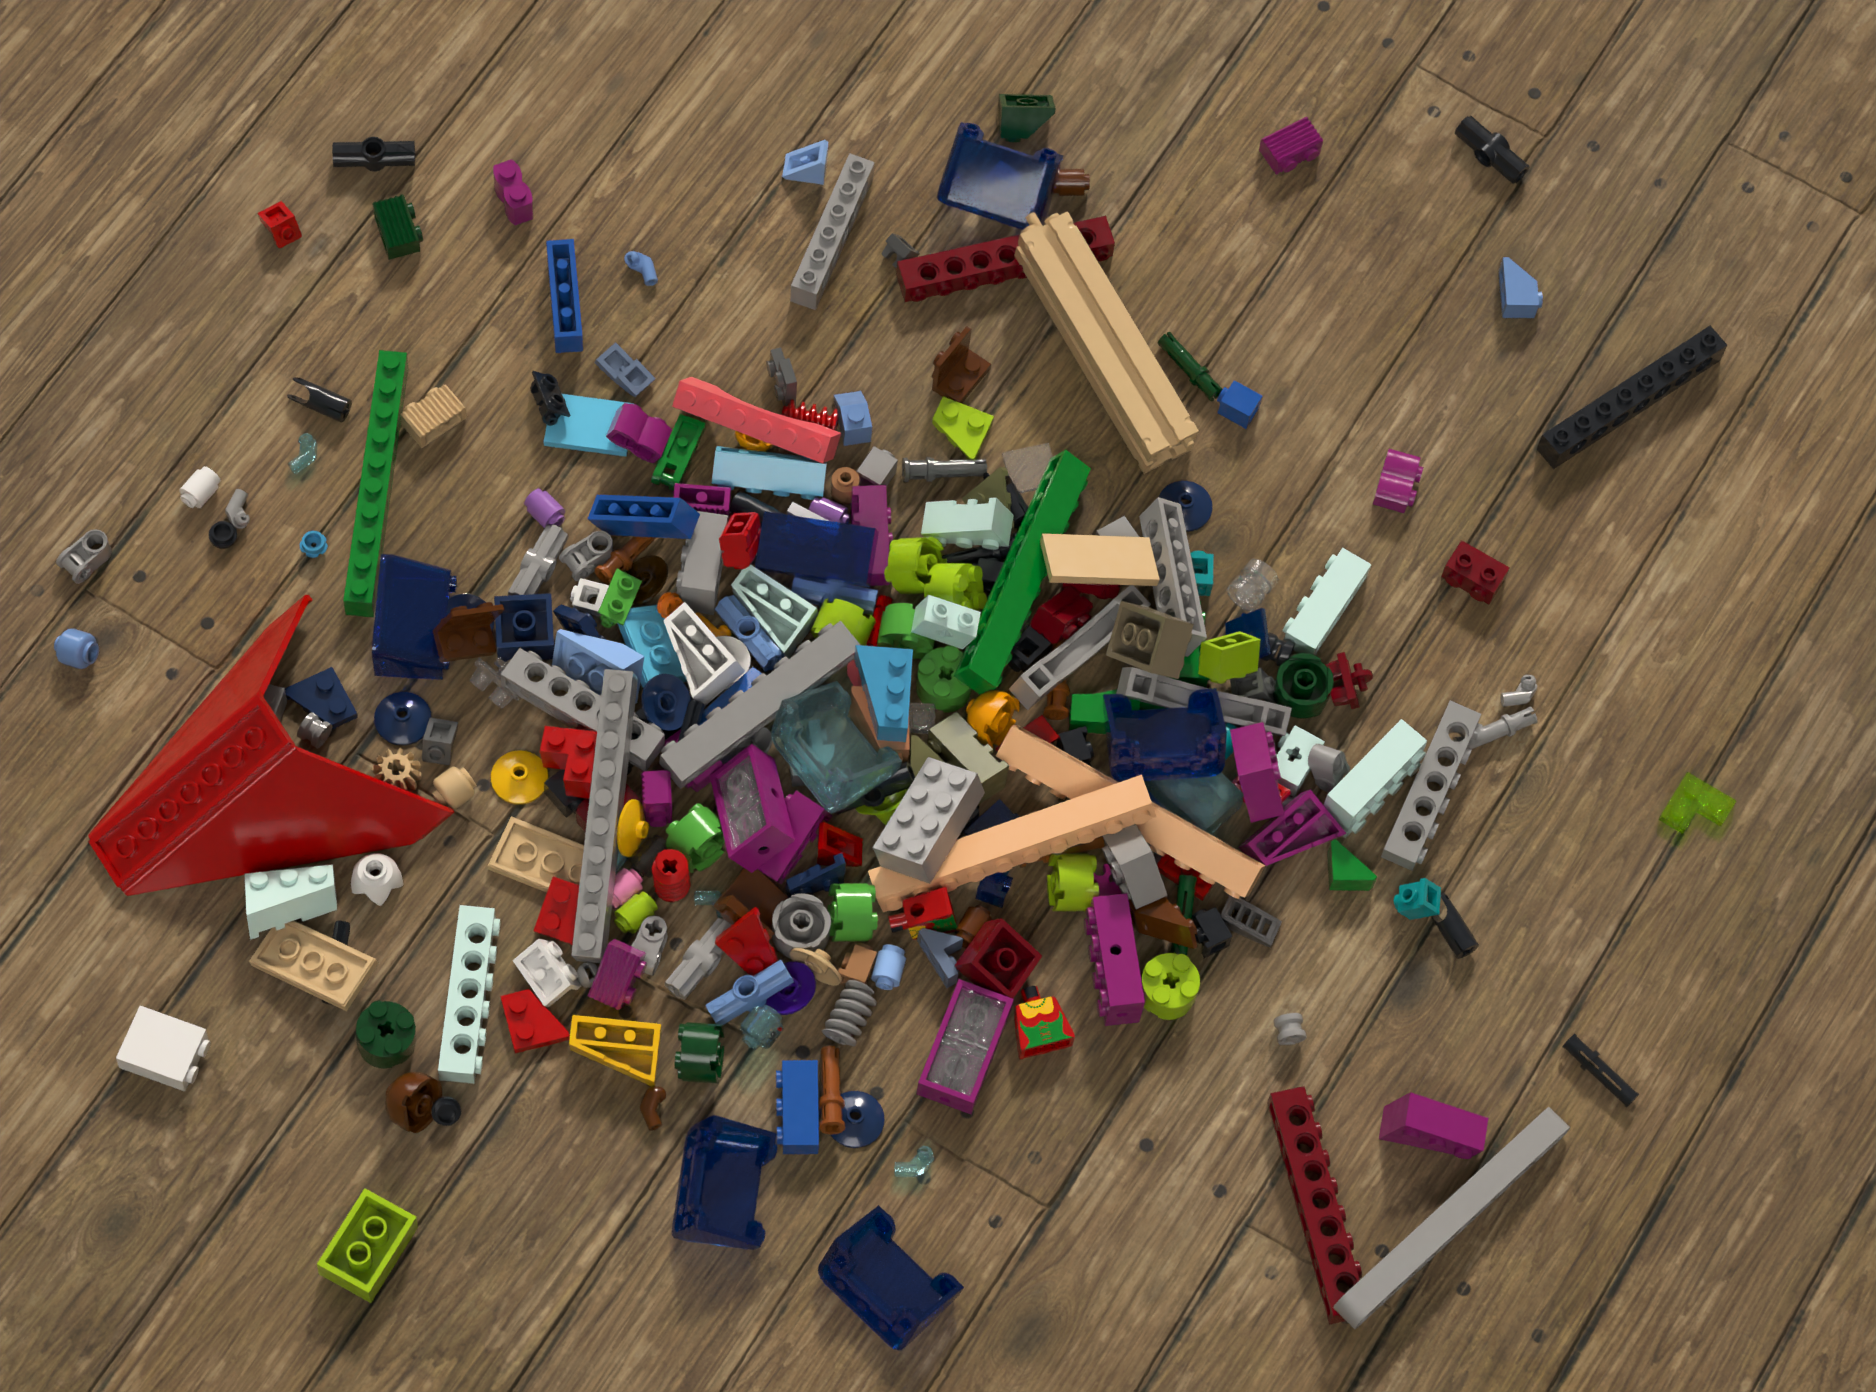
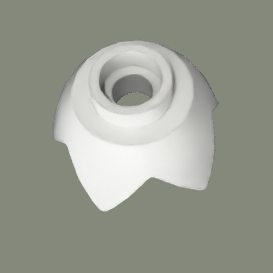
M380 853L366 855L353 868L351 878L352 893H365L371 901L379 906L386 901L391 889L403 886V879L395 861L387 855ZM374 869H378L381 871V873L378 876H372L370 874V872Z

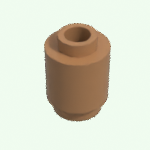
M842 467L833 473L831 496L836 502L844 505L851 503L852 486H859V475L855 470Z

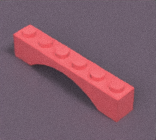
M694 377L679 381L672 405L674 408L820 463L834 459L841 436L840 432L819 424L779 415L746 403L724 392L717 386Z

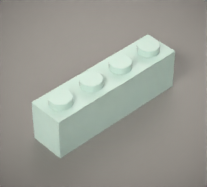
M1344 548L1341 549L1337 556L1333 554L1325 566V569H1327L1323 577L1318 575L1311 587V590H1313L1309 598L1304 596L1298 605L1297 611L1299 614L1295 619L1290 617L1282 631L1286 633L1284 641L1294 642L1293 650L1299 654L1316 655L1367 578L1372 564Z

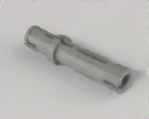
M1527 707V709L1510 716L1508 714L1502 715L1500 720L1483 726L1477 740L1471 739L1467 748L1474 749L1503 736H1513L1516 731L1536 724L1538 722L1536 714L1531 715L1534 712L1533 708ZM1462 736L1453 738L1455 742L1463 740Z

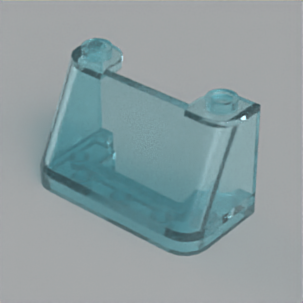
M838 681L782 700L771 730L772 741L776 749L829 813L845 809L898 772L902 763L898 753L890 747H883L876 752L847 715L850 710L851 697Z

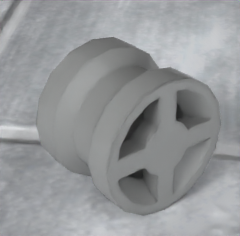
M311 712L302 721L297 731V737L302 740L307 739L311 741V745L318 749L329 737L332 731V724L327 721H320L318 715Z
M1288 1013L1274 1019V1026L1279 1031L1277 1040L1280 1045L1297 1044L1307 1038L1306 1032L1301 1027L1303 1017L1300 1013Z

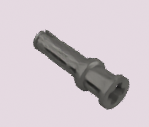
M926 457L925 460H908V458H903L902 479L904 483H908L909 480L926 479L927 482H932L935 478L981 477L987 472L986 459L934 461V458Z

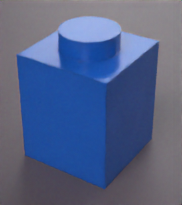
M1234 380L1229 389L1223 388L1217 399V402L1220 403L1218 414L1247 429L1260 408L1263 396Z

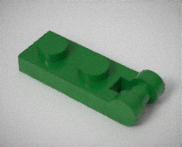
M682 414L679 415L663 454L653 472L651 483L667 485L672 491H674L675 483L682 484L684 475L706 429V423ZM667 468L675 470L673 476L665 473Z

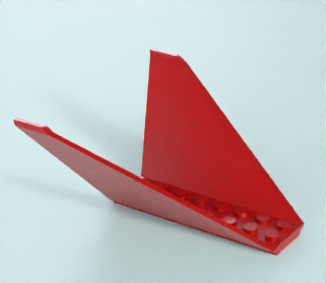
M304 595L262 632L88 834L89 844L116 886L121 888L125 895H137L241 876L246 873L264 872L412 845L426 837L455 813L451 807H446L299 748L284 729L263 695L306 606L313 601L310 595Z

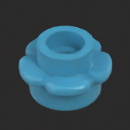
M318 531L305 533L300 542V550L310 558H316L319 554H324L328 547L326 537Z

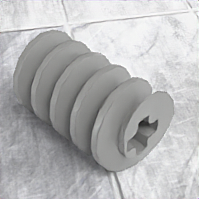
M848 980L845 984L846 989L841 991V999L836 1001V1009L831 1011V1019L826 1021V1029H823L822 1033L830 1040L839 1044L856 1046L857 1041L851 1035L861 1036L862 1031L856 1025L866 1026L867 1021L861 1016H871L872 1011L866 1006L874 1007L877 1001L871 997L874 991L868 985L856 980Z

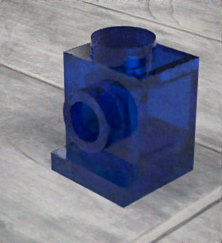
M1010 870L986 876L981 880L975 899L1003 908L1006 894H1008L1013 881V877L1009 876Z

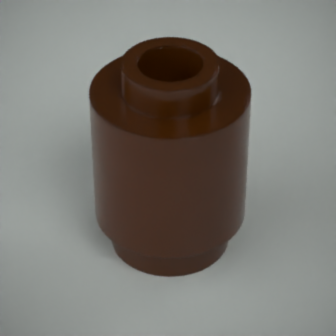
M1058 169V172H1051L1052 194H1058V196H1084L1085 190H1090L1089 174H1084V169Z
M979 905L968 907L955 929V936L963 938V948L966 949L985 922L993 920L990 916V911Z

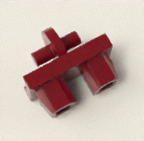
M1345 652L1338 653V660L1325 664L1332 671L1333 681L1343 679L1344 682L1343 686L1332 688L1331 697L1334 706L1350 704L1352 709L1359 708L1355 685L1359 686L1360 692L1368 690L1367 682L1373 679L1372 671L1368 669L1363 670L1362 664L1356 663L1353 665L1355 672L1351 673Z

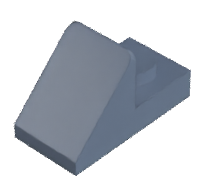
M925 928L919 930L917 942L946 988L956 984L959 970L954 966L957 962L953 956H948L962 948L963 938Z

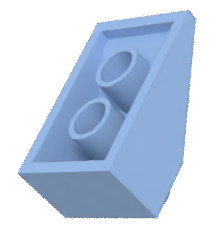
M562 629L556 632L552 665L560 667L564 670L566 676L571 679L585 682L590 687V690L598 695L602 694L604 669L633 671L638 678L635 704L637 703L644 663L643 655L622 643Z

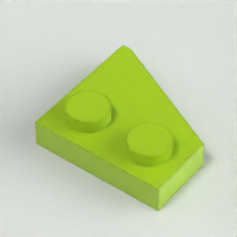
M943 396L933 417L932 424L940 433L947 436L948 441L954 447H958L966 455V460H976L993 423L994 416Z

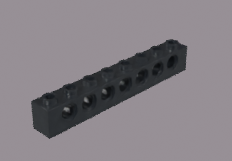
M1711 325L1543 433L1537 451L1553 469L1557 468L1721 361L1727 344Z

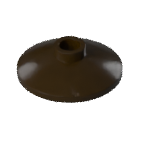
M649 555L640 558L633 563L629 571L625 572L642 581L633 605L651 600L665 585L668 577V565L661 557Z

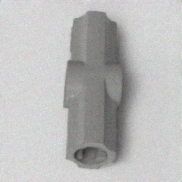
M554 524L546 525L534 548H529L523 557L520 572L509 589L508 596L537 594L543 582L546 583L550 579L556 566V559L568 540V534L562 528Z
M718 918L700 941L696 940L690 945L682 958L681 964L665 982V987L668 988L670 993L678 999L685 1000L703 977L707 978L711 975L719 964L721 955L724 953L715 944L716 937L732 924Z

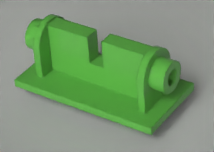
M618 568L613 575L598 610V614L601 615V625L605 628H611L616 623L624 625L642 582Z

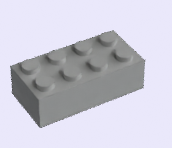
M928 757L873 846L880 866L930 884L985 794L978 774Z

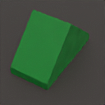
M1334 839L1327 852L1329 890L1370 891L1375 884L1377 876L1340 842Z

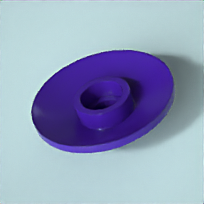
M794 961L783 963L794 983L766 1000L764 1006L772 1013L789 1015L798 1012L810 1002L815 993L816 979L814 973L807 965Z

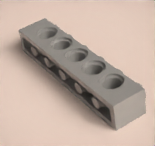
M849 153L791 284V302L816 310L873 181L875 162Z
M1158 497L1139 518L1143 537H1149L1160 579L1158 585L1153 586L1157 611L1194 624L1192 637L1185 656L1188 657L1201 642L1207 639L1181 504Z
M519 648L501 673V686L573 729L597 731L602 694L598 695L590 690V687L585 682L578 679L575 681L566 676V673L560 667L555 665L551 667L546 664L536 653L532 651L526 652ZM533 676H540L543 678L539 682H532L531 680H529ZM558 690L567 692L566 695L560 697L553 693ZM586 704L591 708L587 711H581L578 709V706ZM634 712L632 733H636L640 737L631 740L628 762L643 771H647L665 745V734L657 725L653 723L647 724L640 720Z
M1451 700L1449 701L1381 855L1382 858L1413 871L1416 863L1422 864L1428 851L1427 848L1423 847L1427 838L1433 839L1439 826L1438 823L1434 822L1438 813L1444 814L1450 801L1449 798L1445 797L1449 788L1455 790L1461 774L1456 772L1459 764L1466 765L1472 751L1467 746L1471 739L1477 740L1483 725L1478 723L1481 713ZM1453 732L1458 733L1462 736L1463 740L1455 742L1450 739L1449 734ZM1446 757L1451 761L1452 765L1448 767L1442 766L1438 762V758ZM1436 782L1440 785L1441 790L1431 791L1427 787V783ZM1420 806L1426 807L1430 815L1421 816L1416 812V808ZM1408 831L1415 832L1419 840L1409 841L1404 833Z

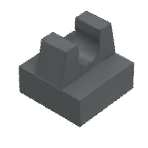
M892 233L886 240L887 245L881 255L889 259L892 254L896 253L897 260L893 263V266L897 268V261L918 257L920 253L902 236Z

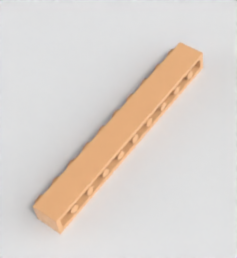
M1018 725L1011 726L996 754V757L1002 761L1004 760L1009 765V770L1014 772L1017 769L1027 774L1025 778L1028 781L1039 786L1041 783L1051 788L1050 793L1063 800L1066 797L1073 799L1119 783ZM1151 801L1156 817L1151 818L1144 824L1136 825L1146 842L1151 844L1150 849L1161 856L1168 854L1174 857L1176 865L1185 870L1195 869L1200 872L1199 877L1212 885L1215 882L1226 887L1224 891L1234 898L1239 899L1240 896L1245 898L1250 895L1265 868L1264 864Z
M1139 775L957 839L930 884L881 866L868 870L872 885L875 886L876 898L882 912L896 911L903 907L902 901L943 887H946L948 892L953 891L963 884L981 881L986 876L998 872H1007L1020 864L1035 862L1040 857L1052 853H1061L1067 848L1080 843H1090L1097 837L1118 833L1123 828L1131 825L1144 824L1151 818L1156 817L1143 777Z

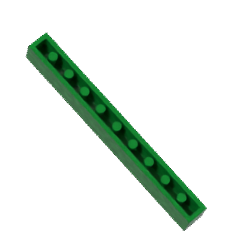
M379 350L343 600L345 615L374 618L401 426V413L403 412L409 369L406 352Z
M1067 450L1050 458L981 613L977 636L967 645L954 674V677L979 695L996 689L1001 683V673L1012 658L1011 650L1022 635L1020 630L1032 612L1030 609L1032 602L1041 592L1040 584L1047 575L1040 543L1041 535L1064 534L1070 525L1068 520L1079 505L1078 497L1088 484L1087 477L1091 468Z

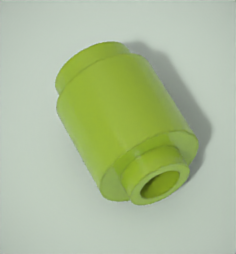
M642 891L639 895H633L615 911L616 919L614 922L622 932L627 933L629 931L634 934L640 929L644 919L655 916L654 912L658 909V906L646 892Z

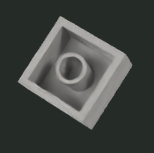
M1136 824L1123 828L1118 833L1103 835L1106 846L1102 848L1108 864L1111 863L1112 869L1110 873L1115 884L1119 885L1121 893H1127L1128 900H1131L1135 909L1167 896L1152 850Z

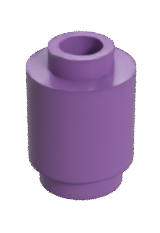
M536 489L524 501L527 512L543 528L546 525L553 524L559 527L565 520V509L547 491Z
M815 497L808 509L838 525L842 530L846 529L850 520V515L847 514V507L824 497L821 499Z

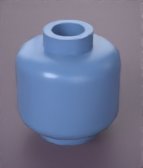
M67 629L57 637L54 643V650L56 651L58 661L78 669H85L90 664H93L99 654V646L95 637L90 633L77 629Z

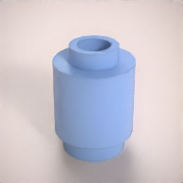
M887 944L883 945L882 950L878 951L871 979L878 988L892 990L893 987L900 985L906 962L905 951L902 948Z

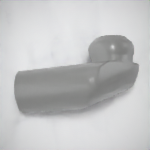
M241 489L235 490L225 509L230 523L238 529L245 528L250 521L249 515H246L242 508L248 494Z
M1524 675L1516 691L1501 693L1502 707L1522 705L1530 702L1537 691L1536 678L1532 675Z

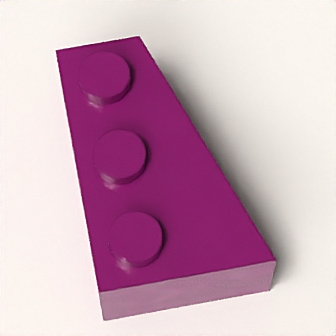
M886 485L852 486L850 515L855 586L889 585L885 579L884 571L888 566L889 547L893 540V534L888 533V524H891V508H887Z
M1263 722L1230 730L1238 777L1251 823L1285 815L1277 780L1281 779L1272 732L1266 733Z
M1310 789L1300 793L1283 808L1285 815L1271 818L1239 846V849L1244 854L1267 866L1345 835L1346 832Z
M795 791L793 795L788 794L785 798L795 841L758 868V870L781 885L802 858L801 854L809 841L813 843L817 838L818 834L815 832L819 828V823L823 820L829 822L833 816L826 809L798 791Z
M1410 1092L1384 1106L1379 1139L1453 1154L1461 1159H1470L1484 1151L1489 1118Z

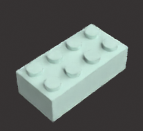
M1402 719L1327 794L1324 807L1346 832L1345 835H1342L1344 838L1352 831L1355 834L1358 833L1367 822L1365 818L1370 813L1375 815L1385 803L1383 799L1388 794L1395 795L1403 785L1402 780L1407 775L1412 777L1421 767L1420 761L1426 755L1424 748L1427 740Z

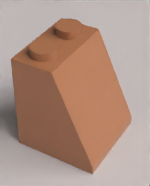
M851 686L849 715L877 771H883L906 761L908 763L910 750L909 717L906 742L877 740L865 692L862 686Z

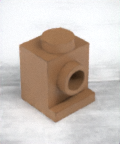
M855 944L852 953L846 952L842 966L839 968L838 972L842 978L840 984L845 986L848 980H856L867 985L875 965L877 952L873 951V948L867 944Z

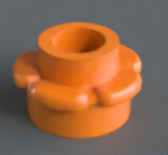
M666 592L658 600L657 611L661 614L662 618L666 619L683 604V601L677 593Z

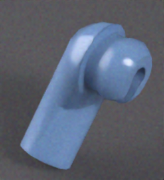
M630 251L626 253L624 261L628 267L642 273L646 286L655 285L658 282L652 259L639 252Z

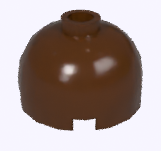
M420 1072L405 1073L398 1077L386 1090L385 1109L390 1120L408 1132L419 1133L426 1129L434 1120L431 1114L432 1105L437 1099L442 1097L441 1083L431 1076Z

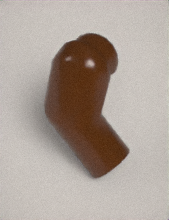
M652 1086L648 1088L640 1104V1111L649 1131L656 1130L663 1125L656 1111L659 1103L666 1099V1091L662 1087Z

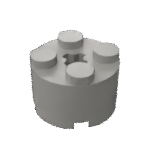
M800 893L792 895L785 901H781L775 908L772 919V931L774 932L772 940L775 949L790 958V952L793 948H802L813 952L816 949L824 950L830 936V914L822 901L813 895ZM800 925L805 926L803 929H799Z

